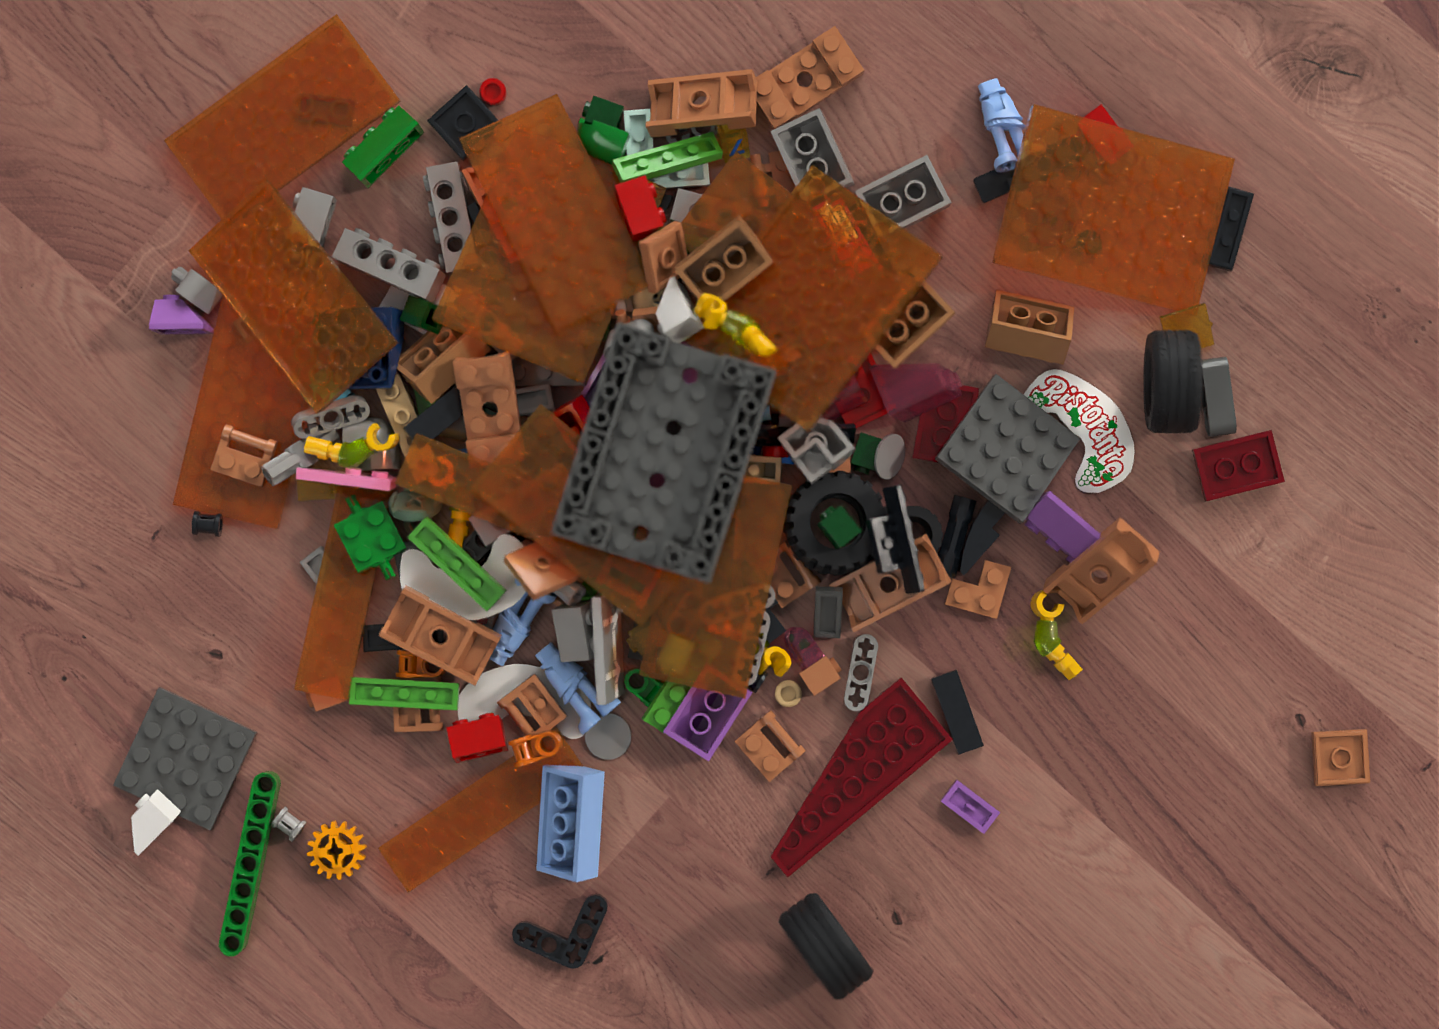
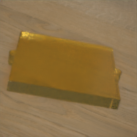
M1205 303L1160 316L1163 331L1192 330L1199 336L1201 349L1215 345L1211 330L1213 323L1209 320Z

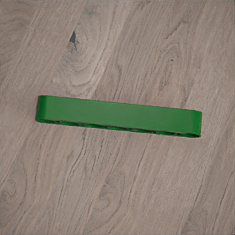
M265 771L258 774L252 782L219 939L220 951L226 956L238 955L248 944L272 829L270 825L274 820L281 786L280 777L273 771ZM263 777H268L272 780L273 787L270 791H266L261 787V779ZM258 803L266 806L267 814L265 817H260L256 814L255 807ZM251 830L260 832L262 840L259 844L253 843L250 840ZM246 856H250L256 861L254 870H249L245 867L244 859ZM240 883H246L250 887L249 896L240 894ZM235 909L241 910L244 913L245 920L243 923L235 921L233 917ZM229 936H234L239 940L238 949H233L228 945Z

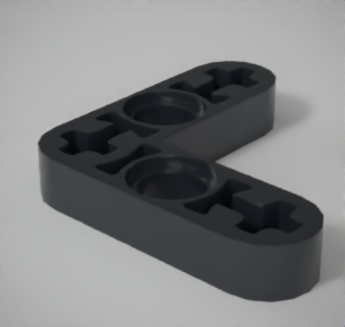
M597 893L588 896L569 938H565L532 922L521 921L513 929V940L517 945L572 969L578 968L584 963L607 912V900L604 896ZM596 899L601 901L600 906L603 907L602 911L597 910L593 919L599 920L597 924L591 919L582 918L583 913L589 916L591 906L588 903H594ZM584 923L590 925L592 935L589 938H581L577 934L579 925ZM524 927H528L529 934L535 937L537 936V931L542 933L537 941V947L531 945L534 939L527 937L524 941L521 940V934L517 932L518 929L523 930ZM547 937L555 939L557 948L553 952H546L541 945L543 939ZM572 938L579 943L588 945L587 948L581 945L578 951V956L581 959H575L574 963L569 961L570 956L566 954L567 951L572 952L576 943L571 942Z

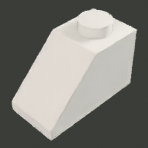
M674 276L669 279L656 311V316L660 323L657 327L662 336L671 338L673 342L681 343L704 327L700 317L694 314L695 306L688 289Z
M158 789L151 796L146 793L135 804L138 810L131 816L134 852L138 856L181 812Z

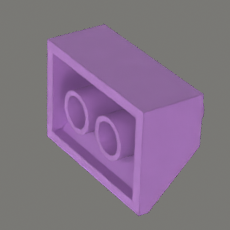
M1051 491L1042 494L1025 519L1027 520L1025 526L1036 535L1041 532L1048 538L1045 543L1054 551L1062 550L1068 556L1065 560L1069 564L1095 543L1101 535Z
M706 663L663 733L709 761L751 696L752 691L745 686L737 684L734 679Z

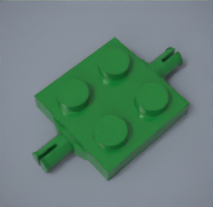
M355 494L351 495L355 506H353L350 498L347 497L345 501L352 513L346 519L334 524V527L358 574L370 568L380 567L386 581L390 580L386 569H388L391 577L394 578L396 574L389 562L394 556L407 550L383 501L370 507L361 508Z

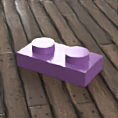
M957 779L940 800L983 834H985L1000 814L998 810Z

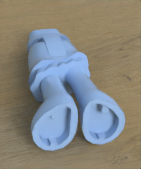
M997 78L979 84L978 88L981 93L979 101L981 102L984 126L992 133L999 155L994 160L996 172L1012 171L1018 166L1017 158L1010 149L1005 132L1010 133L1021 166L1029 165L1038 160L1043 155L1042 148L1037 144L1029 145L1022 132L1026 125L1021 122L1023 118L1018 113L1010 96L1006 93V89L1000 86Z
M515 578L516 585L521 586L519 581ZM525 592L517 603L499 613L493 631L502 636L490 660L504 666L507 658L513 657L514 652L529 636L531 631L530 624L544 603L551 604L555 601L557 595L554 592L534 601L531 598L525 611L520 615L519 610L528 595Z
M552 642L535 655L542 664L541 669H545V675L558 693L559 699L563 698L564 706L570 702L580 717L578 729L582 735L595 726L601 718L580 697L576 691L577 688H580L590 699L603 718L621 703L617 698L607 705H597L596 688L586 677L587 672L575 661L561 662L559 650Z

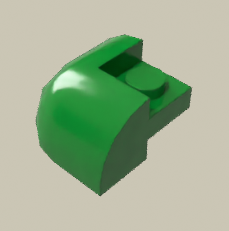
M580 118L577 124L576 137L579 148L585 157L595 162L597 159L612 165L613 159L626 156V146L630 138L629 132L595 120L592 125L585 124V119Z

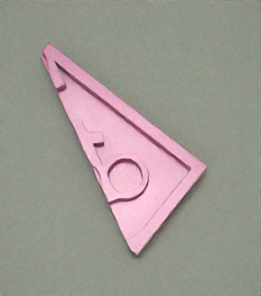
M345 467V471L297 468L296 479L385 491H390L399 486L400 475L388 474V472L384 471L366 473L361 472L362 469Z

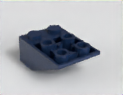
M393 307L342 308L341 389H391L393 387L404 340V322L399 320L403 310Z

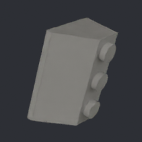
M820 108L771 131L804 205L827 198L855 185Z

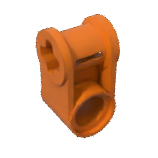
M397 650L396 652L399 655V668L395 677H438L446 673L442 668L436 673L432 672L428 661L407 650Z
M553 730L526 735L508 741L509 746L513 748L516 758L515 768L556 754L563 744L560 734ZM549 736L554 739L556 744L554 750L549 751L543 747L542 741L544 737Z

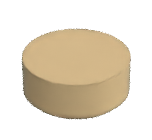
M784 680L777 685L775 697L782 706L792 707L800 701L802 691L795 681Z

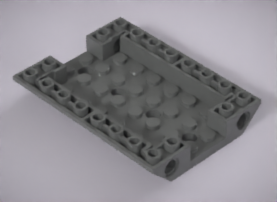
M618 322L551 534L672 573L710 583L777 371L731 356L723 355L722 357L676 343L669 337ZM695 369L698 372V379L691 384L684 382L682 376L685 370ZM671 421H678L682 426L681 432L676 436H670L666 432V426ZM655 473H660L665 477L664 485L658 489L651 487L649 483L650 477ZM637 526H645L648 529V537L644 541H636L633 537V531Z

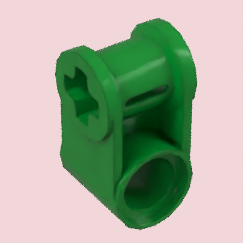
M632 668L625 675L626 688L647 707H649L664 684L641 668ZM639 673L644 677V683L641 687L637 688L630 685L629 678L632 674Z

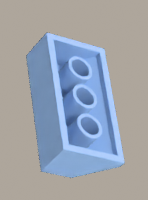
M543 765L537 871L576 883L598 877L604 771L585 766Z

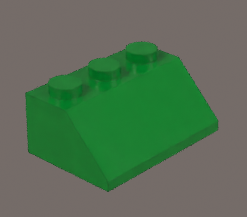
M400 106L396 109L390 108L382 116L383 122L377 128L371 127L363 135L364 140L357 147L354 145L349 148L344 154L345 159L342 163L367 188L425 133L419 123Z

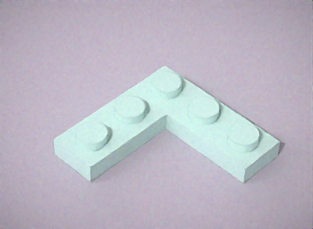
M650 109L624 111L625 131L629 132L630 136L626 146L627 155L653 148V137L651 138L646 128V122L650 120ZM708 163L648 179V183L653 182L656 190L710 186Z

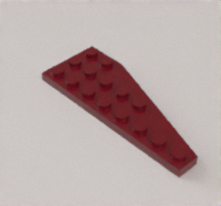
M902 677L871 701L863 710L859 711L770 855L787 878L953 740Z

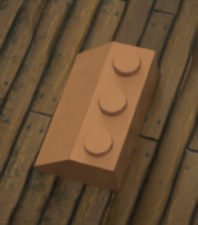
M738 215L676 264L675 271L698 300L706 293L725 301L774 261L742 217Z
M918 275L866 322L859 331L871 346L896 369L956 313Z
M996 290L987 328L985 347L1064 365L1072 340L1075 307Z
M449 311L445 316L439 334L427 331L399 357L396 371L423 398L432 404L445 394V391L456 382L453 361L456 358L472 359L485 357L491 349L473 326L452 311Z

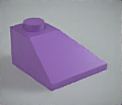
M163 295V300L154 301L149 322L150 330L159 334H214V328L188 302L179 299V295Z

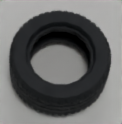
M1155 330L1147 336L1143 374L1144 412L1147 429L1153 433H1192L1199 426L1202 406V354L1199 336L1192 330Z
M810 893L803 900L798 901L797 905H793L788 911L782 913L778 922L833 999L841 1000L848 996V993L851 994L855 991L856 987L859 988L863 985L864 981L866 982L871 979L873 970L817 893Z

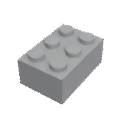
M928 155L856 190L853 195L879 242L948 208L952 203Z

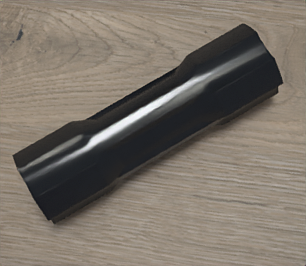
M958 495L953 497L947 527L940 551L938 552V557L948 576L954 579L959 567L960 555L968 526L972 520L977 502Z

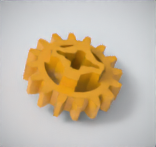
M335 820L331 822V828L323 824L321 825L322 833L319 831L312 833L316 840L308 841V845L313 847V850L309 851L307 856H314L315 860L310 865L319 866L317 874L326 871L327 879L336 874L337 879L341 880L344 872L349 877L353 875L352 867L357 870L361 868L360 863L357 861L366 858L361 853V850L367 848V845L360 844L359 842L364 837L363 834L357 836L354 834L357 829L356 826L347 829V822L344 821L338 827ZM329 834L327 845L320 847L323 838ZM342 834L348 836L352 842L348 843L342 838ZM335 844H337L338 848L343 849V852L338 857L336 852H331V848ZM354 853L352 861L347 866H344L346 856ZM322 858L329 860L332 863V867L327 865Z

